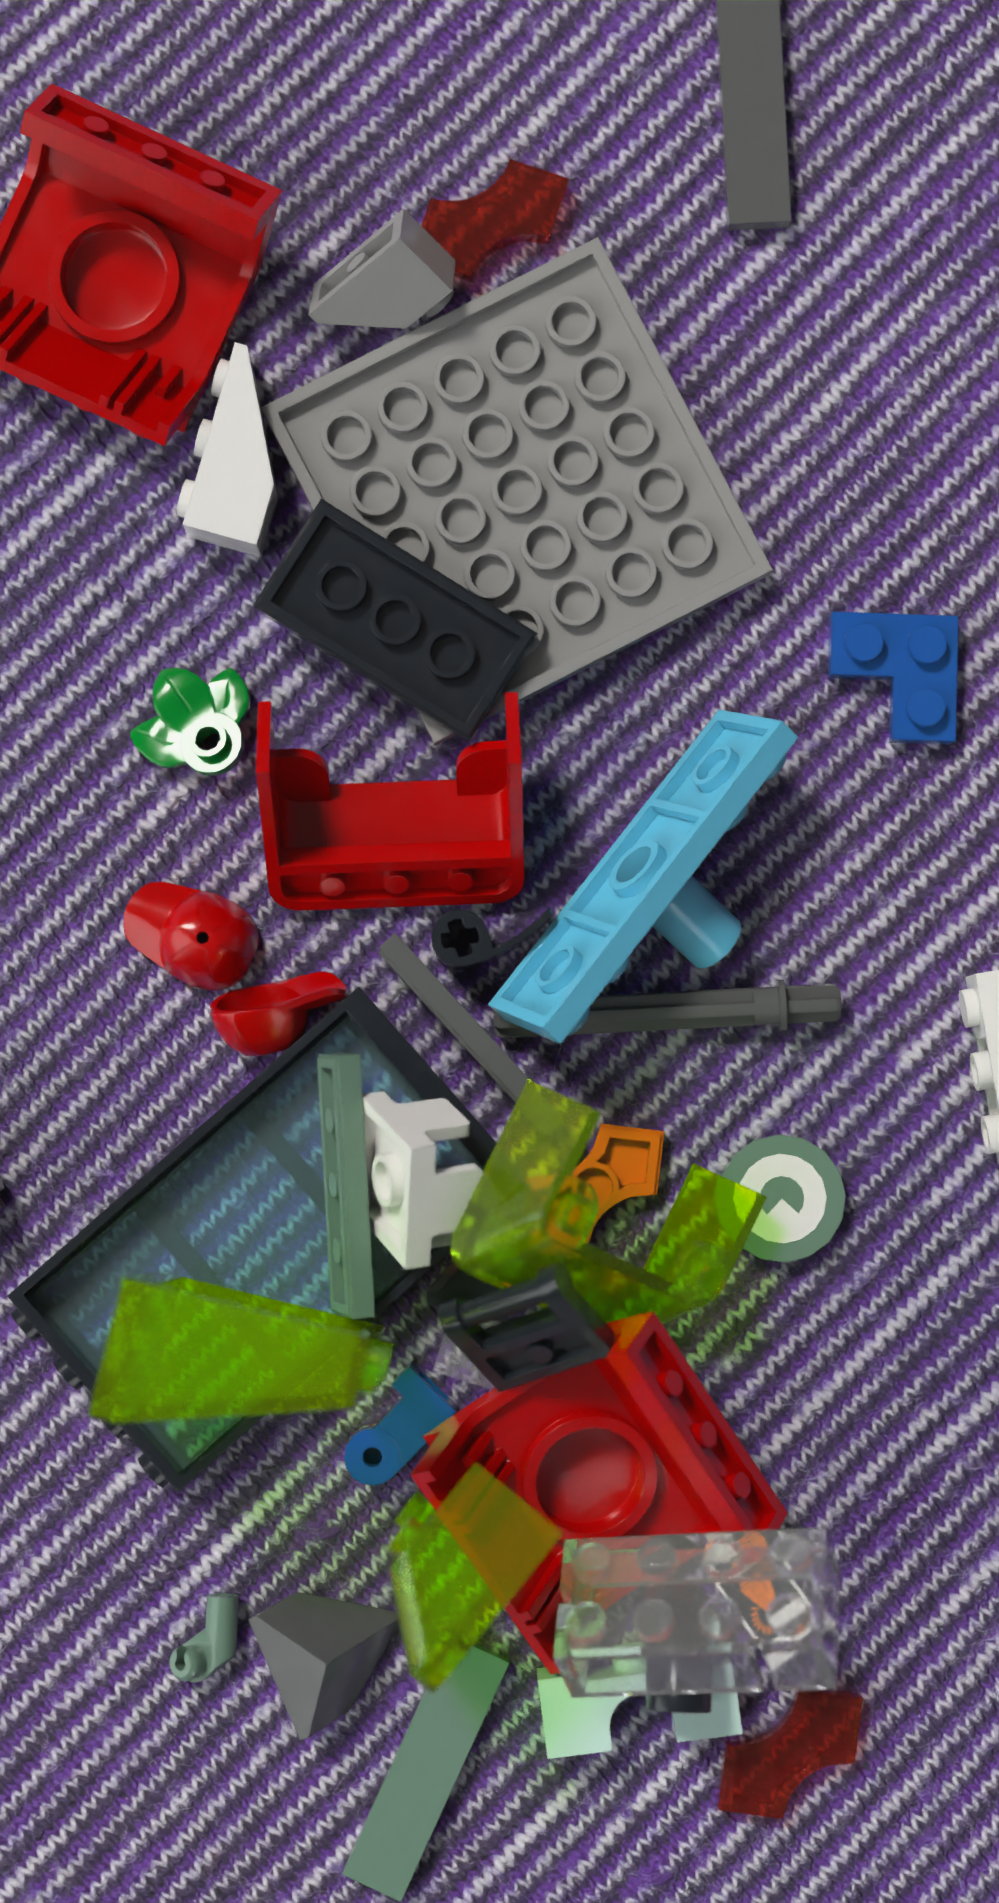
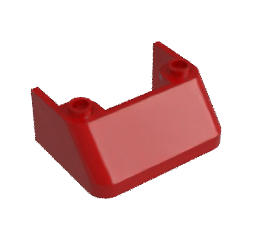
M505 692L506 740L482 741L466 747L457 758L455 780L330 784L328 764L319 754L301 748L276 749L271 701L258 702L256 780L268 889L272 899L287 909L307 911L490 904L504 902L515 897L524 885L522 757L518 692Z

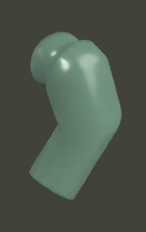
M231 1593L207 1594L206 1627L185 1644L174 1649L170 1656V1670L178 1680L183 1682L190 1681L192 1683L204 1681L234 1657L237 1649L239 1595Z

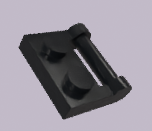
M561 1262L540 1268L537 1271V1277L474 1299L467 1300L459 1296L444 1301L440 1304L438 1310L440 1324L444 1333L499 1392L604 1358L615 1344L613 1330L575 1289L568 1269ZM542 1303H546L549 1306L485 1329L481 1326V1324Z

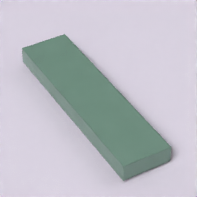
M352 1053L319 1054V1058H317L331 1310L334 1313L351 1319L375 1317L360 1054Z
M450 1633L347 1859L342 1875L399 1902L402 1901L510 1663L508 1658L455 1633Z

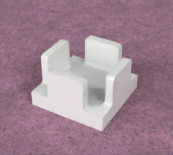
M384 1091L363 1094L370 1230L405 1270L430 1266L431 1248L461 1244L463 1242V1231L476 1229L481 1222L483 1171L474 1163L435 1169L436 1144L434 1142L469 1136L470 1122L444 1098L396 1103Z

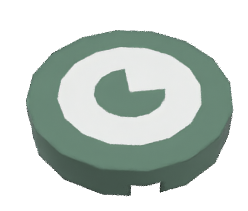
M776 1134L752 1140L733 1155L720 1175L716 1202L722 1225L738 1246L760 1259L786 1263L810 1257L830 1242L842 1222L846 1194L840 1171L824 1150L804 1138Z

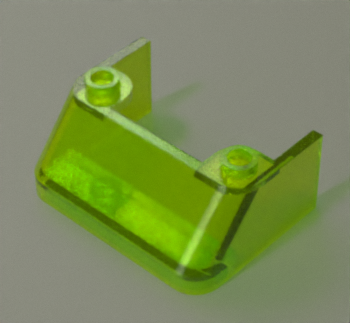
M527 1080L453 1234L451 1255L456 1266L478 1280L502 1289L537 1277V1271L540 1268L561 1262L568 1269L575 1289L605 1323L654 1311L661 1323L664 1324L714 1301L724 1289L767 1197L693 1163L643 1269L590 1245L585 1241L597 1217V1194L589 1183L572 1174L599 1120L601 1112ZM546 1303L538 1305L542 1308L549 1307Z
M477 1462L472 1465L436 1511L427 1498L416 1491L393 1520L401 1529L387 1547L392 1552L389 1572L409 1674L430 1693H434L450 1676L562 1535V1532Z

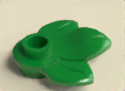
M165 668L161 670L153 687V706L158 716L139 724L131 730L130 736L135 747L150 762L162 768H174L188 764L194 771L208 776L220 775L233 769L239 762L244 750V736L240 725L250 709L249 690L243 679L233 668H228L216 675L207 685L198 675L187 669ZM212 734L220 735L219 743L215 748L202 750V743L208 736Z

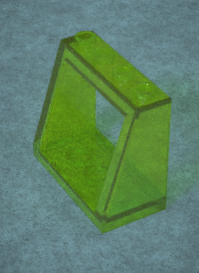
M160 1270L122 1278L88 1417L111 1423H130L354 1408L366 1394L374 1395L375 1390L377 1391L382 1382H385L394 1343L382 1341L386 1328L383 1325L351 1319L343 1315Z

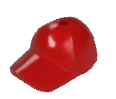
M151 882L142 886L133 894L124 912L123 928L130 944L176 979L196 988L218 991L233 987L246 976L254 955L259 948V931L252 916L236 902L216 893L167 882ZM200 933H207L209 936L208 941L204 944L199 943L198 936Z
M319 971L280 982L252 985L229 991L217 997L210 1004V1013L215 1029L230 1048L245 1056H263L286 1050L305 1034L308 1012L310 1010L344 999L349 995L345 984L336 975L326 971Z

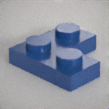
M832 612L829 616L828 678L890 680L889 743L952 745L956 741L958 616Z

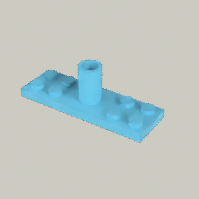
M718 710L492 998L488 1006L504 1020L561 1044L568 1035L576 1032L585 1023L590 1012L589 1007L605 986L622 975L629 964V955L651 927L655 928L697 968L710 967L725 957L740 936L741 923L692 874L722 835L733 829L743 819L747 812V803L764 782L773 778L782 769L786 761V753L799 737L781 720Z

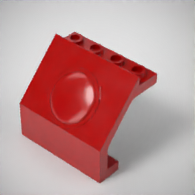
M51 83L24 111L20 133L32 138L28 158L19 184L0 223V370L17 377L23 383L34 385L71 402L81 410L92 412L131 430L139 437L150 439L165 446L177 430L185 433L259 273L283 190Z
M654 1311L607 1322L606 1324L614 1332L615 1344L604 1358L501 1392L494 1387L422 1436L430 1448L410 1474L550 1674L570 1672L600 1621L613 1607L701 1548L712 1543L729 1540L743 1561L764 1557L788 1514Z

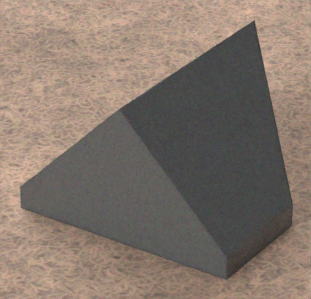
M296 1592L248 1619L299 1740L311 1737L349 1712L407 1613Z

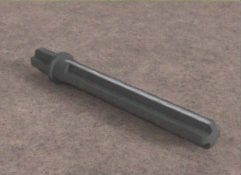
M777 980L775 987L600 995L589 1007L590 1012L585 1023L571 1035L778 1024L779 1031L787 1030V1024L831 1022L840 1019L842 1009L841 993L836 984L785 986L784 980ZM493 1010L494 1031L497 1037L520 1038L541 1036L504 1020Z

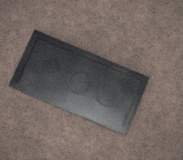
M320 499L253 604L254 610L469 744L538 635L537 632L323 499Z

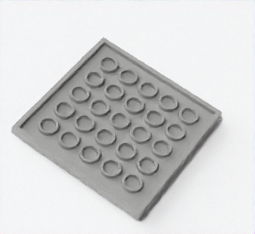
M598 237L261 407L262 413L312 510L315 509L320 499L325 500L538 633L533 645L485 720L505 711V692H518V703L771 575L773 571ZM417 711L434 746L456 736Z

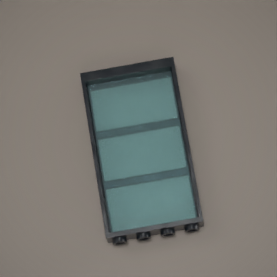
M360 987L355 989L7 1295L16 1306L10 1313L16 1324L33 1341L36 1342L41 1337L46 1340L59 1355L53 1361L57 1371L74 1389L79 1390L84 1385L101 1404L95 1409L101 1422L118 1439H121L126 1434L143 1452L137 1459L140 1466L161 1488L170 1483L177 1492L182 1490L458 1245L431 1248L430 1266L405 1270L370 1230L375 1317L351 1319L334 1313L331 1310L317 1058H319V1054H360L362 1094L384 1091L396 1103L444 1098L470 1122L469 1136L434 1142L436 1144L435 1169L474 1163L483 1171L480 1225L530 1181ZM475 1229L463 1231V1240Z

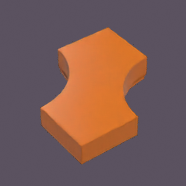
M600 1124L592 1149L576 1167L553 1178L530 1179L522 1243L586 1251L595 1224L609 1208L630 1197L657 1195L664 1131Z

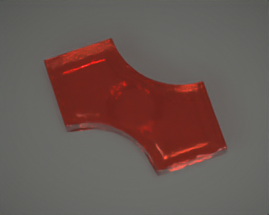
M510 159L499 179L487 190L476 196L457 201L430 198L421 226L456 260L454 277L471 282L482 262L496 250L516 242L527 241L543 244L550 242L569 186V178Z
M797 1685L788 1711L773 1728L751 1739L741 1741L725 1740L716 1802L717 1809L782 1819L791 1794L807 1776L829 1765L855 1763L863 1703L861 1694Z

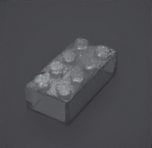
M827 1528L565 1539L560 1594L565 1604H558L553 1659L572 1698L762 1692L763 1677L751 1648L754 1645H761V1652L776 1691L837 1689L840 1567Z

